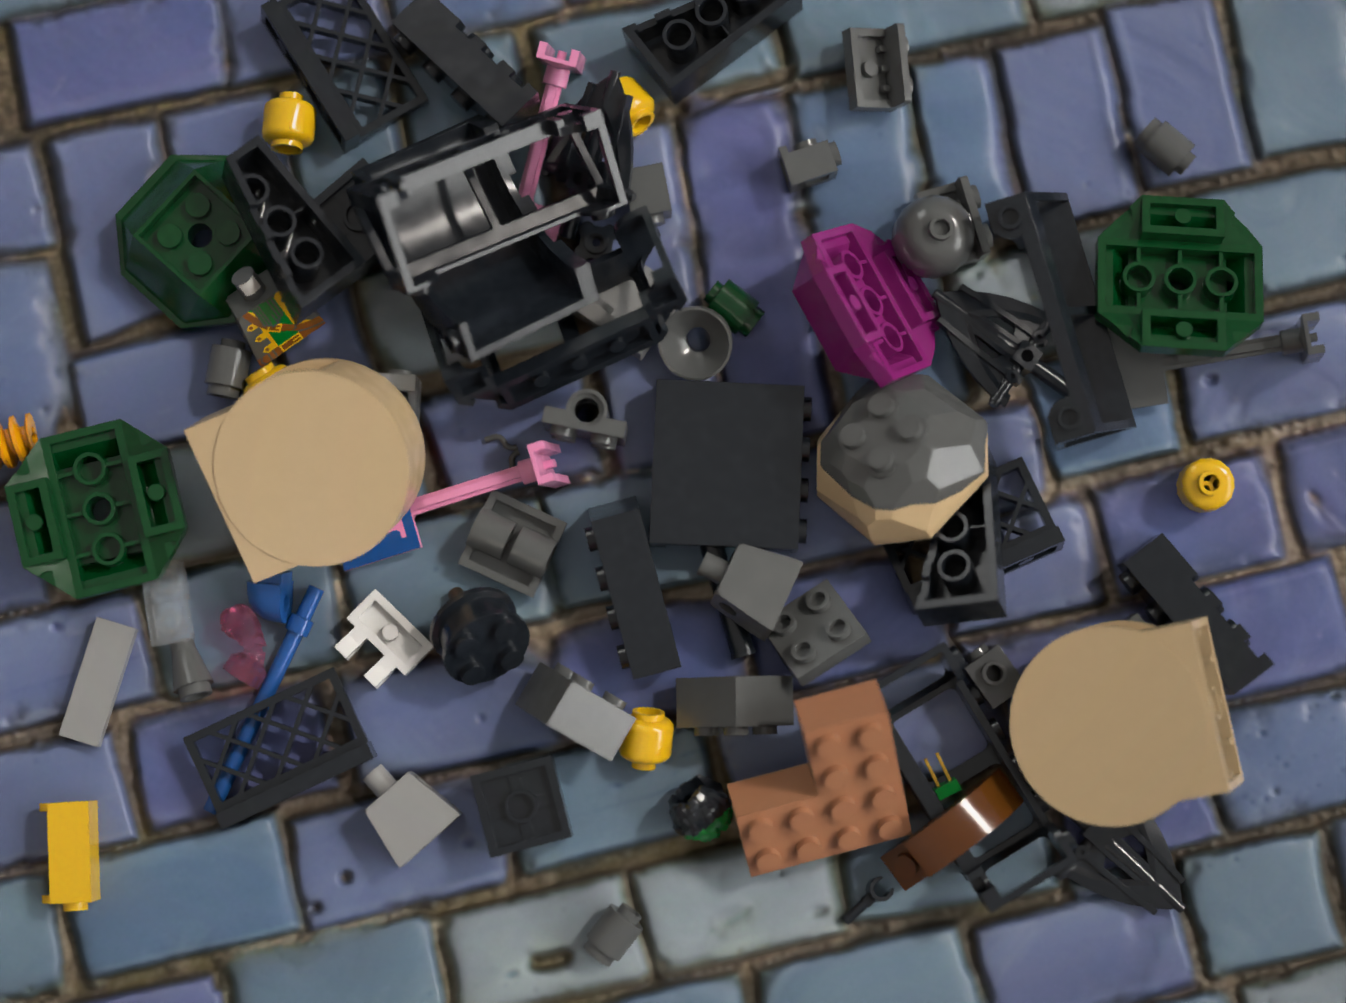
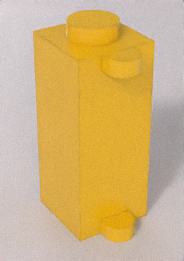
M98 800L39 803V812H47L49 894L42 895V904H63V911L88 910V902L101 899Z

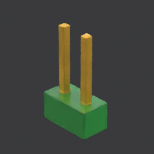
M937 752L935 755L948 779L947 781L939 784L927 758L923 760L936 784L932 789L939 801L962 789L957 779L950 777Z

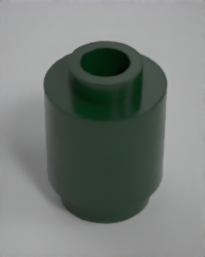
M730 279L725 285L717 281L703 299L709 304L707 308L716 311L725 319L733 334L739 332L745 338L765 313L764 310L758 307L759 301Z

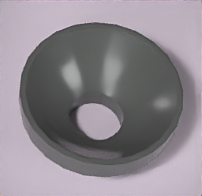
M704 306L684 307L681 311L677 310L669 316L666 321L669 331L663 341L658 343L660 356L669 370L679 377L695 381L705 380L719 373L729 361L733 347L732 332L725 319L716 311ZM696 327L704 328L711 337L710 346L704 350L694 349L688 342V333L691 329Z

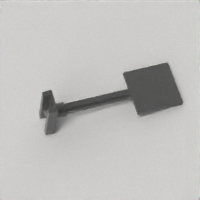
M1319 311L1301 314L1296 323V328L1281 330L1279 335L1245 340L1224 357L1138 352L1111 330L1108 331L1131 409L1169 403L1164 378L1165 371L1282 352L1283 355L1300 353L1302 364L1319 362L1326 352L1324 344L1311 346L1312 342L1318 341L1317 333L1309 334V330H1314L1319 322Z

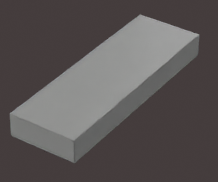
M96 617L59 732L60 736L95 747H101L139 629Z

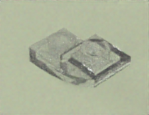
M183 559L170 562L161 580L143 584L151 646L154 648L195 639L188 600H191L184 562Z

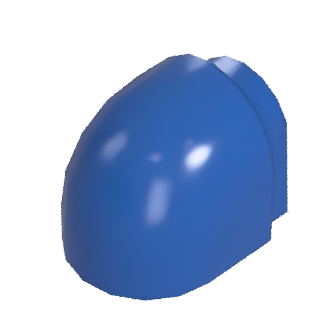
M284 571L257 583H253V580L247 581L248 602L253 611L262 619L276 623H287L293 607V571Z

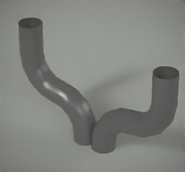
M500 434L484 437L486 443L499 440L505 449L513 451L509 456V468L515 466V458L520 455L516 444H509L505 437Z

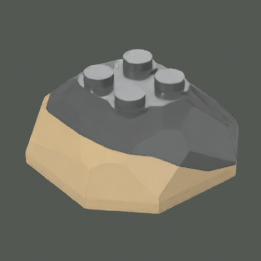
M913 374L880 388L875 380L870 379L854 394L818 438L817 496L874 545L932 538L988 478V423L929 375Z

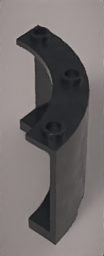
M478 114L350 172L353 182L357 185L497 130L499 126L497 122ZM508 153L472 167L500 224L537 210L530 196L527 195L522 198L510 176L516 174L517 171ZM463 171L411 191L412 197L403 200L400 203V207L390 210L406 262H410L490 228ZM364 209L392 267L395 268L396 264L379 213ZM545 230L438 274L439 280L433 284L434 289L424 295L411 297L426 319L443 338L449 351L453 354L458 352L471 363L600 300L589 262L573 252L561 239L553 242L545 233Z

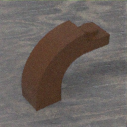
M998 768L970 787L941 814L886 851L880 858L906 891L924 878L931 877L973 847L1005 821L1024 800L1002 770Z

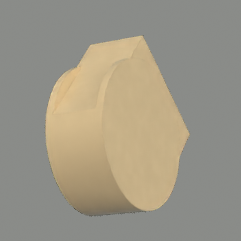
M313 358L291 364L248 390L235 404L209 414L183 430L253 583L298 565L311 567L331 566L363 555L376 546L409 511L423 481L425 444L419 421L411 405L404 395L385 377L364 365L349 360Z
M1207 616L1160 626L1140 621L1115 620L1073 631L1061 636L1042 649L1031 660L1018 681L1013 694L1009 719L1011 742L1016 760L1033 789L1048 804L1066 816L1091 825L1104 827L1129 826L1152 819L1180 801L1231 792L1244 782Z

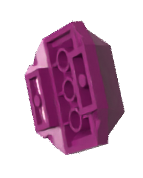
M853 223L814 233L800 242L804 252L792 292L834 369L837 372L875 380L880 388L913 374L920 373L931 366L935 350V332L939 330L935 322L940 315L921 277L913 274L914 271L908 269L904 263L901 264L896 258L891 243L892 240L887 239L883 241L872 231Z

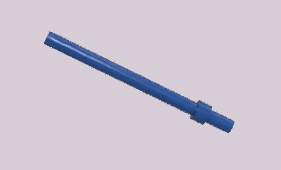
M309 584L296 614L291 613L285 625L288 631L252 705L276 694L303 636L308 637L314 624L311 619L322 598L323 590ZM269 707L255 714L265 717ZM247 717L237 739L252 744L262 722ZM233 744L224 765L240 770L249 749ZM221 771L216 784L223 801L226 800L237 777L225 771ZM208 797L203 809L215 815L217 812L210 797Z

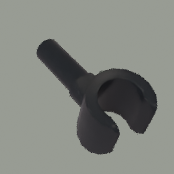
M882 876L873 878L867 883L866 894L842 917L848 925L875 902L887 901L892 897L894 888H890L882 897L877 896L874 892V885L883 878Z

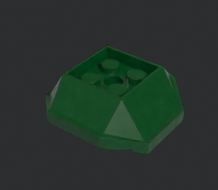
M170 155L115 214L121 275L183 331L237 325L226 303L227 297L237 290L231 281L232 276L237 270L246 266L252 267L257 275L267 269L221 177L225 159L229 155ZM201 230H211L212 239L210 243L205 247H195V235Z
M1141 195L1125 213L1098 236L1095 243V319L1138 352L1224 357L1259 330L1264 322L1262 245L1249 229L1234 216L1235 212L1225 200ZM1169 282H1178L1186 290H1177Z
M122 419L40 438L26 456L17 473L13 474L4 487L22 567L79 600L161 580L189 529L170 448ZM107 499L111 505L110 514L106 519L98 521L93 513L94 506L98 501Z

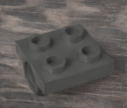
M581 389L575 392L569 398L566 409L546 405L544 407L542 424L545 430L549 431V434L552 435L551 439L575 443L576 437L590 440V443H592L591 447L606 451H615L616 445L623 447L626 445L628 436L627 422L610 419L606 400L595 390ZM585 407H594L599 411L598 417L592 422L580 421L577 418L578 413Z
M492 491L485 506L480 510L466 541V547L458 564L534 598L567 527V523L501 492Z
M827 579L784 606L772 633L768 636V640L773 645L777 654L791 675L797 679L802 687L872 642L865 629Z

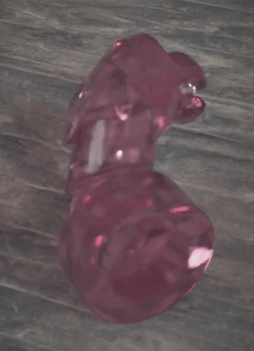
M235 604L222 611L219 619L221 631L237 641L239 645L244 647L243 652L232 653L223 669L247 685L258 689L267 676L264 668L266 653L262 649V647H267L260 628L262 626L255 612L245 604Z

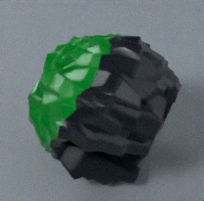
M698 774L687 782H683L679 785V789L675 791V795H672L668 800L673 829L686 840L711 841L713 838H719L721 831H726L731 824L733 816L731 799L723 792L721 783L713 781L708 776L705 777Z

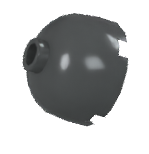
M929 195L914 200L901 211L893 225L891 243L896 258L901 264L904 263L908 269L914 271L913 274L922 278L938 279L951 275L967 261L974 247L975 227L971 215L961 203L948 196Z

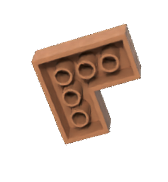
M876 679L795 700L794 705L808 763L727 784L751 877L912 835L888 710Z

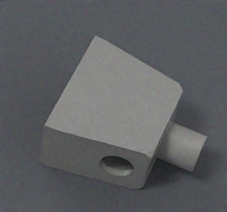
M380 764L363 779L365 784L378 797L364 811L395 863L400 868L406 865L463 814L459 808L413 771L407 772L396 781L386 768Z

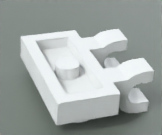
M376 589L347 617V620L354 628L334 646L348 661L367 640L384 655L364 675L376 689L391 676L396 668L407 676L434 648L432 643Z

